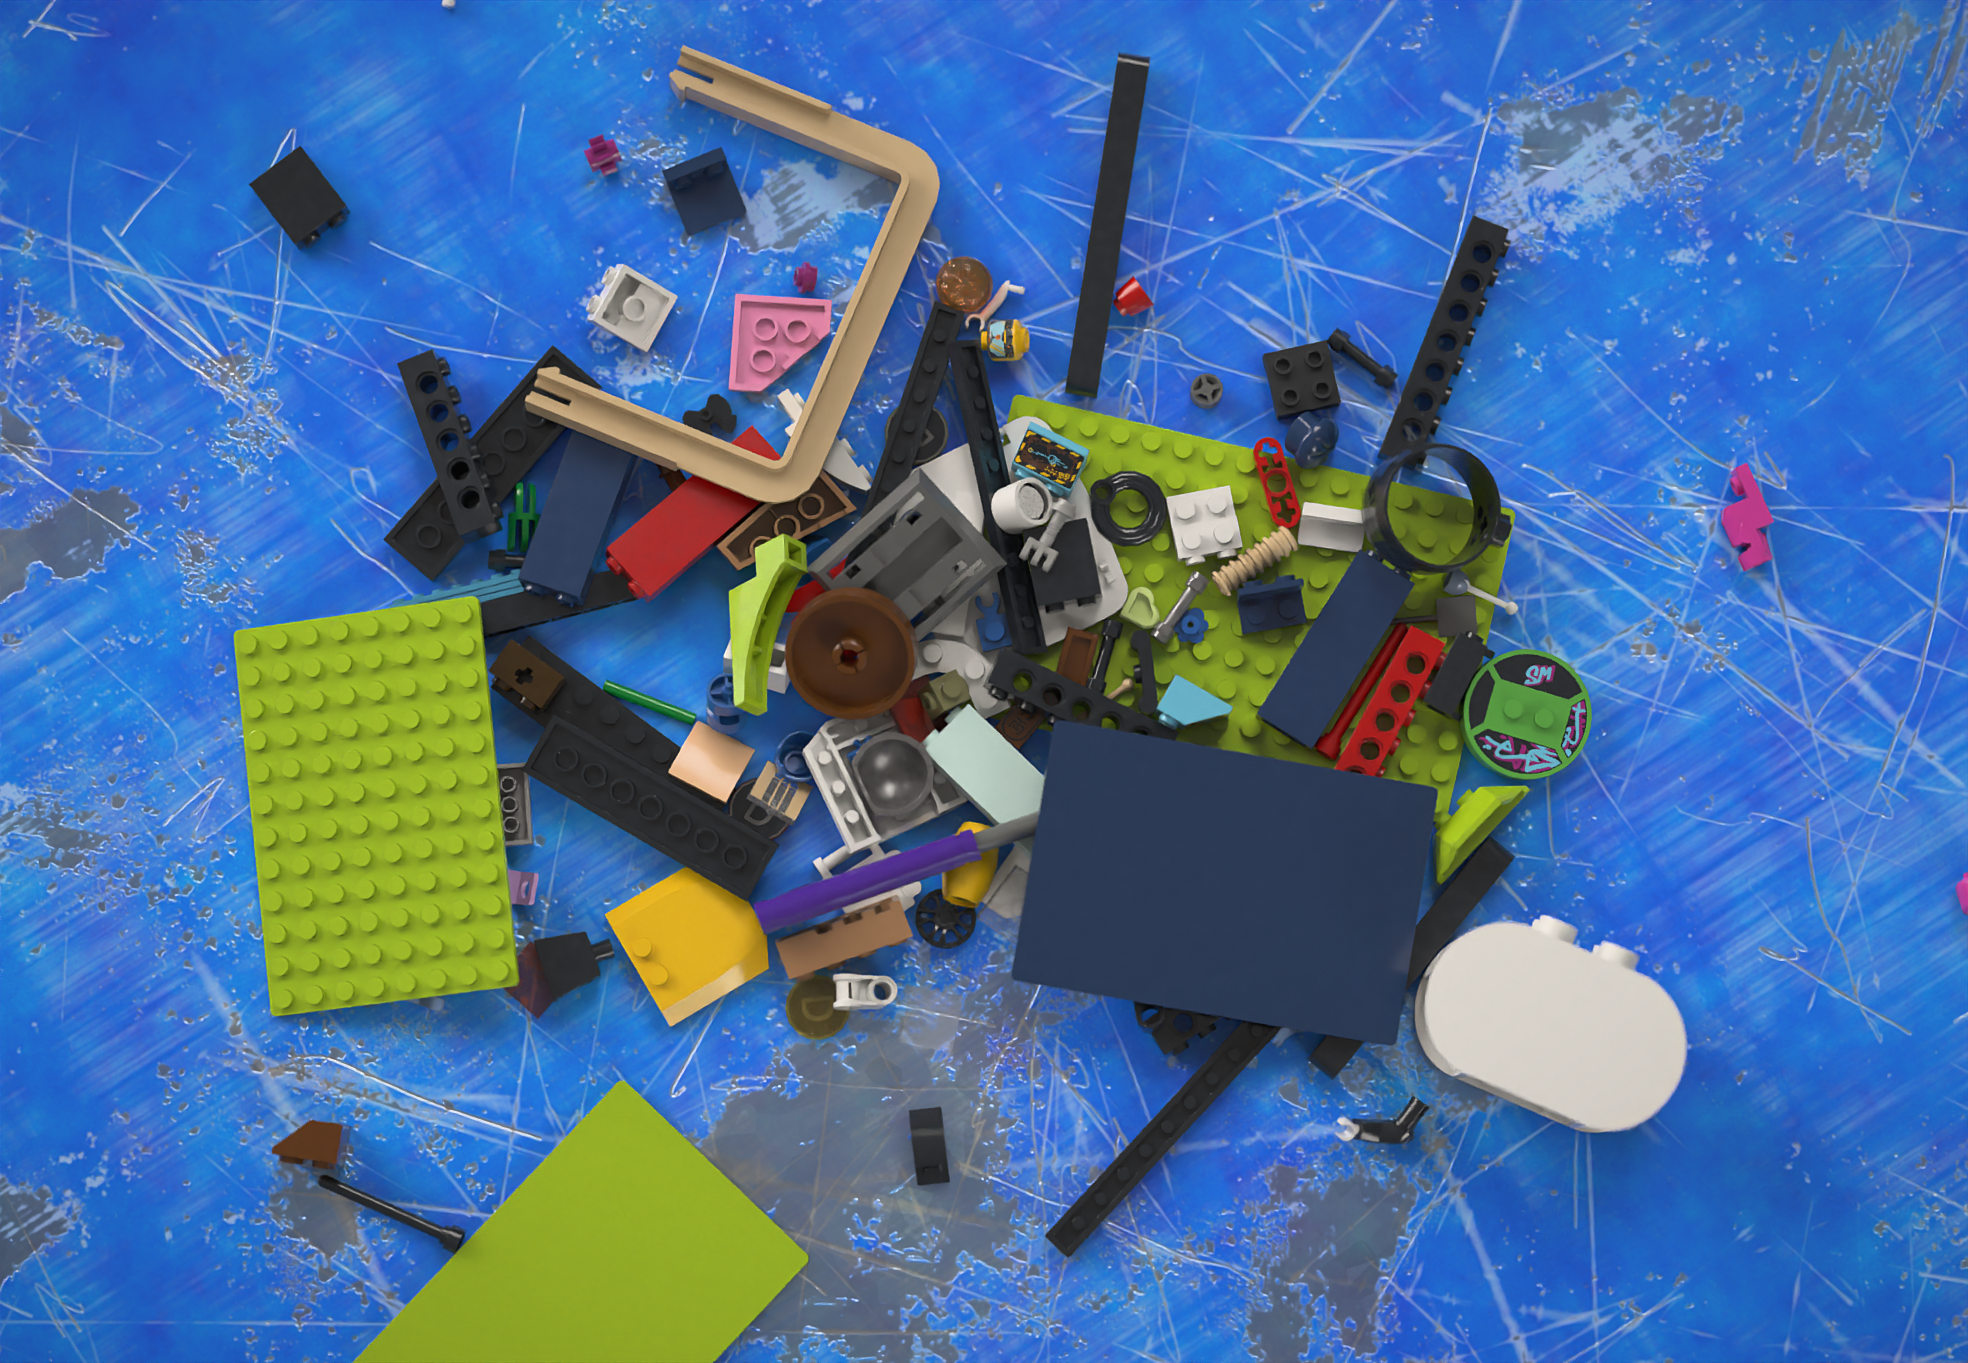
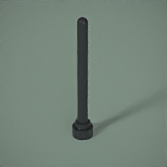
M321 1175L318 1178L320 1187L439 1239L438 1243L442 1244L443 1249L456 1254L466 1234V1230L456 1225L452 1227L446 1225L444 1228L328 1175Z

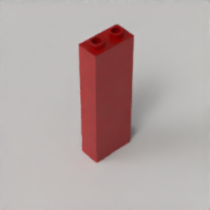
M753 425L731 442L735 446L772 461L781 459V456ZM692 475L606 548L605 557L607 559L605 563L615 575L622 574L629 582L627 588L638 600L643 598L649 603L766 502L756 501Z

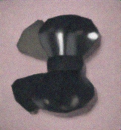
M711 394L707 399L705 408H702L700 411L688 410L684 412L682 421L686 426L713 436L710 426L714 423L725 432L732 433L736 428L737 416L732 415L730 405L725 398L719 394Z

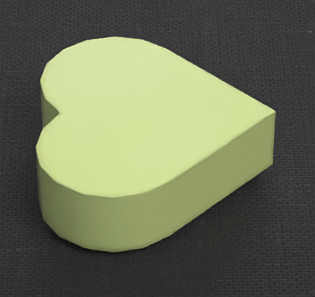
M1145 587L1134 589L1130 593L1119 617L1142 629H1152L1155 627L1160 616L1158 609L1153 605L1154 597L1152 592Z

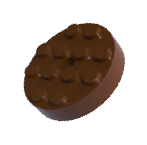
M857 587L833 589L812 599L796 617L785 646L787 672L799 695L818 711L835 718L848 720L870 718L885 712L895 705L908 689L918 661L916 634L905 613L887 597L875 591ZM844 649H850L856 653L859 652V658H849L845 654Z

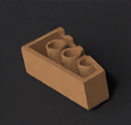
M821 470L819 477L808 492L794 501L780 504L765 503L715 548L737 572L756 562V547L781 534L799 540L855 511L857 508L829 476Z
M894 895L776 939L775 943L788 978L796 977L797 982L815 976V970L827 967L828 970L841 967L846 964L845 960L855 956H858V959L875 954L878 948L887 945L889 947L897 946L906 942L907 938L913 937L898 895Z

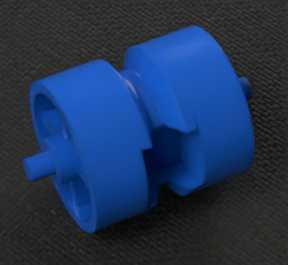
M724 673L715 676L707 686V723L716 732L723 734L736 733L746 725L748 712L736 707L734 704L733 674Z

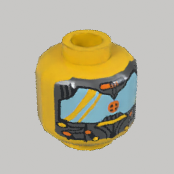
M1017 319L993 320L989 323L987 331L981 333L982 350L988 351V355L993 361H1017L1023 357L1024 352L1029 351L1030 338L1028 328L1023 327L1022 323Z

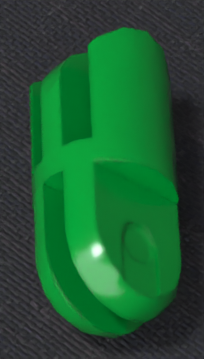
M523 482L515 486L513 513H508L507 552H514L516 521H519V552L526 553L528 548L529 522H532V539L539 523L540 514L535 513L536 487L532 483H528L526 513H523Z

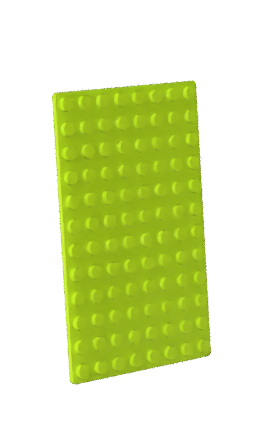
M469 596L237 630L234 633V647L272 1015L286 1016L518 985L519 970L480 600L477 597Z
M619 1081L353 1363H714L808 1263L809 1256L627 1082Z

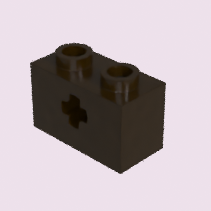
M512 639L488 670L494 675L491 682L505 692L512 688L521 695L518 701L532 711L536 707L544 711L566 682L564 676ZM529 671H532L530 676L533 678V681L530 684L524 682L522 685H519L521 679L518 675L521 672L527 674Z

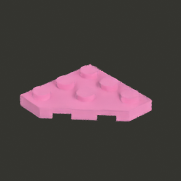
M735 294L729 391L764 392L830 334L832 300Z

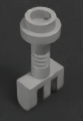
M1059 498L1057 503L1053 502L1050 507L1055 511V514L1040 540L1037 541L1029 537L1019 555V558L1025 560L1029 556L1031 549L1036 551L1030 562L1034 566H1037L1042 556H1045L1047 559L1042 566V570L1047 573L1059 554L1050 548L1060 531L1059 529L1062 528L1067 518L1073 520L1076 516L1074 511L1077 507L1062 498Z

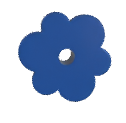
M1193 608L1190 611L1186 610L1173 630L1175 633H1178L1179 641L1187 642L1189 640L1197 644L1203 640V632L1208 629L1209 624L1206 620H1203L1204 613L1201 609ZM1191 622L1193 627L1189 628L1187 624Z

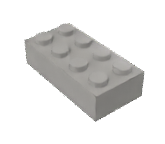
M526 762L497 764L506 847L534 845L530 776L522 771Z

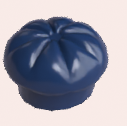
M1304 412L1293 422L1285 438V449L1295 456L1296 464L1300 468L1306 470L1314 469L1327 461L1329 454L1335 450L1339 437L1338 426L1329 417L1320 419L1311 412Z

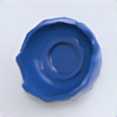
M797 730L787 734L777 746L775 751L776 768L779 774L789 782L805 783L814 779L802 754L803 749L814 737L811 732Z

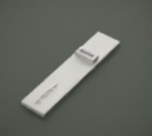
M956 490L954 505L982 534L985 517L980 494ZM962 560L957 563L959 566L957 574L967 566ZM976 563L947 587L940 596L944 598L966 576H972ZM970 597L931 632L964 637Z

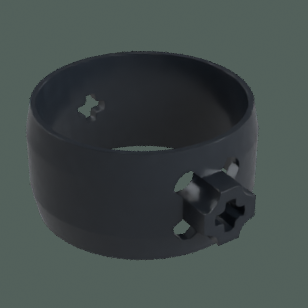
M1425 443L1394 453L1372 474L1363 494L1361 507L1362 522L1372 547L1386 562L1412 574L1437 575L1461 569L1478 558L1488 546L1502 548L1510 536L1512 527L1510 523L1511 516L1501 513L1500 495L1492 474L1484 463L1472 453L1453 445ZM1415 454L1434 456L1451 465L1467 484L1472 497L1474 519L1470 536L1459 554L1444 565H1435L1422 561L1408 552L1395 536L1389 521L1387 502L1391 482L1399 468Z

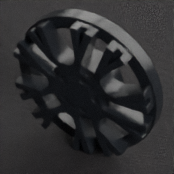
M942 888L935 889L925 895L917 907L915 915L917 930L928 944L936 948L951 949L958 947L970 938L975 929V908L968 907L958 913L956 909L960 907L959 905H950L946 900L944 905H940L938 895L943 894ZM931 898L937 904V908L934 910L925 906ZM921 913L933 914V918H922L920 916ZM962 915H971V924L962 923L959 918ZM933 923L935 929L926 934L922 925ZM957 925L967 932L964 936L955 929ZM937 930L943 932L939 942L933 940ZM952 931L957 941L946 943V932Z

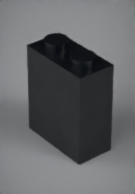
M301 146L249 184L299 250L303 247L306 249L313 247L321 240L322 237L320 235L330 227L333 230L341 226L347 220L346 215L350 213L346 204Z
M1087 518L1064 522L1062 528L1059 529L1060 531L1050 547L1059 554L1048 573L1042 570V566L1047 558L1042 556L1038 565L1034 566L1030 562L1036 551L1032 549L1030 551L1028 561L1037 607L1039 610L1045 609L1046 614L1064 611V605L1077 603L1078 607L1092 606L1097 604L1096 599L1103 598ZM1048 525L1022 530L1025 544L1029 537L1039 541L1045 530H1047Z

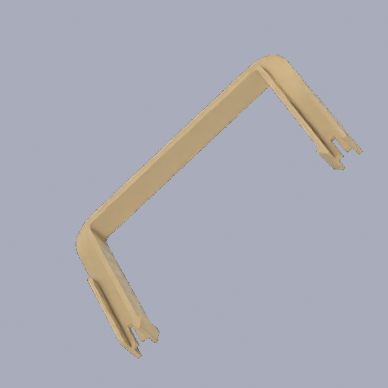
M683 45L677 65L710 78L713 82L711 84L674 69L673 73L671 72L669 75V85L679 100L684 102L688 98L899 184L895 198L780 460L772 461L561 374L560 369L557 367L539 369L534 387L571 401L570 405L567 406L531 391L530 395H527L525 399L526 410L676 472L678 468L756 501L771 504L790 502L808 492L819 477L936 205L940 187L937 167L927 152L907 140L835 112L830 104Z

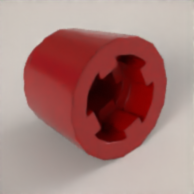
M1134 276L1115 293L1117 298L1112 301L1123 317L1128 313L1132 317L1154 305Z

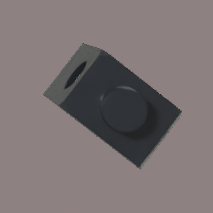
M586 931L534 940L554 1002L601 977L597 963L615 957L609 938L590 944Z

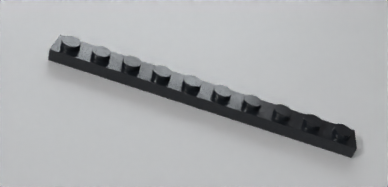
M934 301L860 520L911 475L950 360L947 344L957 340L965 316V310ZM898 510L878 526L880 531L890 523L894 525ZM872 533L865 537L848 554L843 570L867 550L868 542L875 537ZM856 564L851 567L853 570L851 578L861 570Z
M953 341L947 344L989 540L991 546L1007 562V565L997 572L1013 649L1015 653L1023 657L1047 653L1048 650L1037 607L1028 559L1023 560L1019 558L1025 546L1022 533L1010 534L1005 532L996 523L992 513L994 494L999 489L1010 485L1011 482L980 341Z
M1244 1020L1044 1236L1069 1258L1282 1027Z

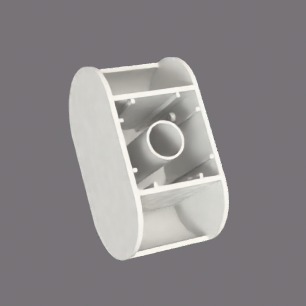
M1541 915L1539 920L1534 919L1531 927L1524 924L1506 922L1476 928L1447 945L1435 956L1426 968L1417 990L1414 1020L1417 1037L1423 1051L1429 1060L1444 1073L1572 1129L1588 1133L1620 1130L1639 1124L1657 1112L1674 1091L1681 1077L1686 1057L1684 1026L1681 1016L1668 994L1650 978L1634 972L1639 960L1638 955L1608 942H1602L1601 946L1595 945L1592 953L1572 945L1578 933L1577 929L1556 919Z

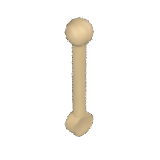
M1131 679L1123 680L1122 686L1106 697L1113 700L1124 691H1131L1134 688V682ZM1086 710L1079 714L1076 719L1085 720L1087 717Z

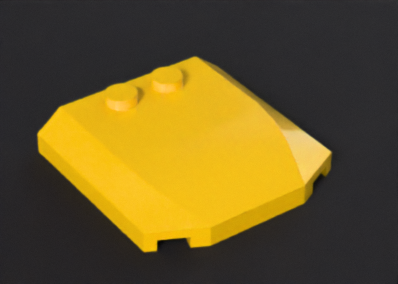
M688 867L682 868L605 914L613 931L670 1027L769 969L767 934L764 935L758 917L749 901H744Z

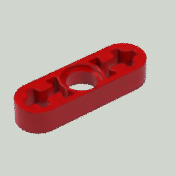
M1265 437L1260 439L1254 446V463L1273 524L1277 528L1283 526L1289 530L1299 522L1301 510L1282 446L1276 439ZM1263 445H1268L1269 449L1276 450V453L1272 456L1274 466L1280 463L1282 468H1273L1266 473L1263 472L1262 468L1269 467L1267 458L1259 456V453L1263 450ZM1272 475L1282 476L1286 481L1285 489L1281 492L1271 491L1267 485L1269 477ZM1290 494L1291 499H1285V505L1288 511L1293 510L1295 513L1290 518L1291 522L1286 523L1284 518L1278 519L1277 514L1281 512L1280 502L1278 501L1273 504L1271 499H1281Z

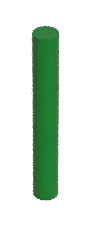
M607 679L602 690L610 695L693 726L697 717L696 713Z

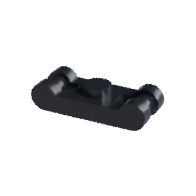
M1137 630L1131 636L1130 646L1138 654L1139 664L1133 665L1135 684H1141L1143 694L1138 703V711L1140 714L1150 717L1155 714L1158 707L1151 642L1146 631Z

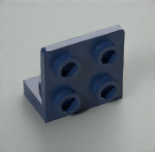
M722 147L662 170L665 182L688 236L746 214V207Z
M1291 574L1276 577V581L1272 584L1263 585L1262 580L1243 583L1244 587L1239 589L1236 595L1242 635L1306 624L1301 593L1304 586L1303 578L1295 579V575Z

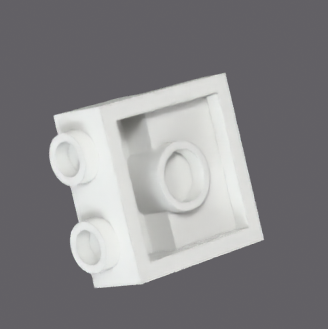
M617 264L615 268L611 266L602 278L601 283L605 287L600 296L595 294L586 307V311L590 313L586 320L609 334L621 338L637 349L648 352L678 296L625 264Z
M1230 485L1166 497L1178 562L1185 561L1186 566L1204 563V557L1217 555L1218 560L1228 559L1237 556L1236 551L1242 550L1243 546L1237 516L1234 511Z

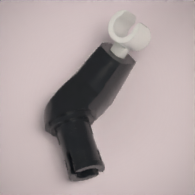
M1412 1095L1397 1119L1354 1118L1350 1122L1347 1118L1340 1117L1337 1122L1340 1125H1347V1129L1342 1133L1335 1132V1134L1344 1141L1356 1139L1377 1144H1407L1415 1138L1413 1130L1430 1107Z

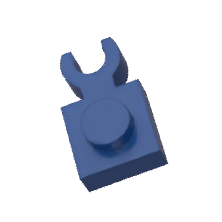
M996 592L992 593L994 603L990 607L982 605L980 596L975 598L976 607L984 614V618L975 620L984 653L1013 646L1006 613L998 615L1001 600Z

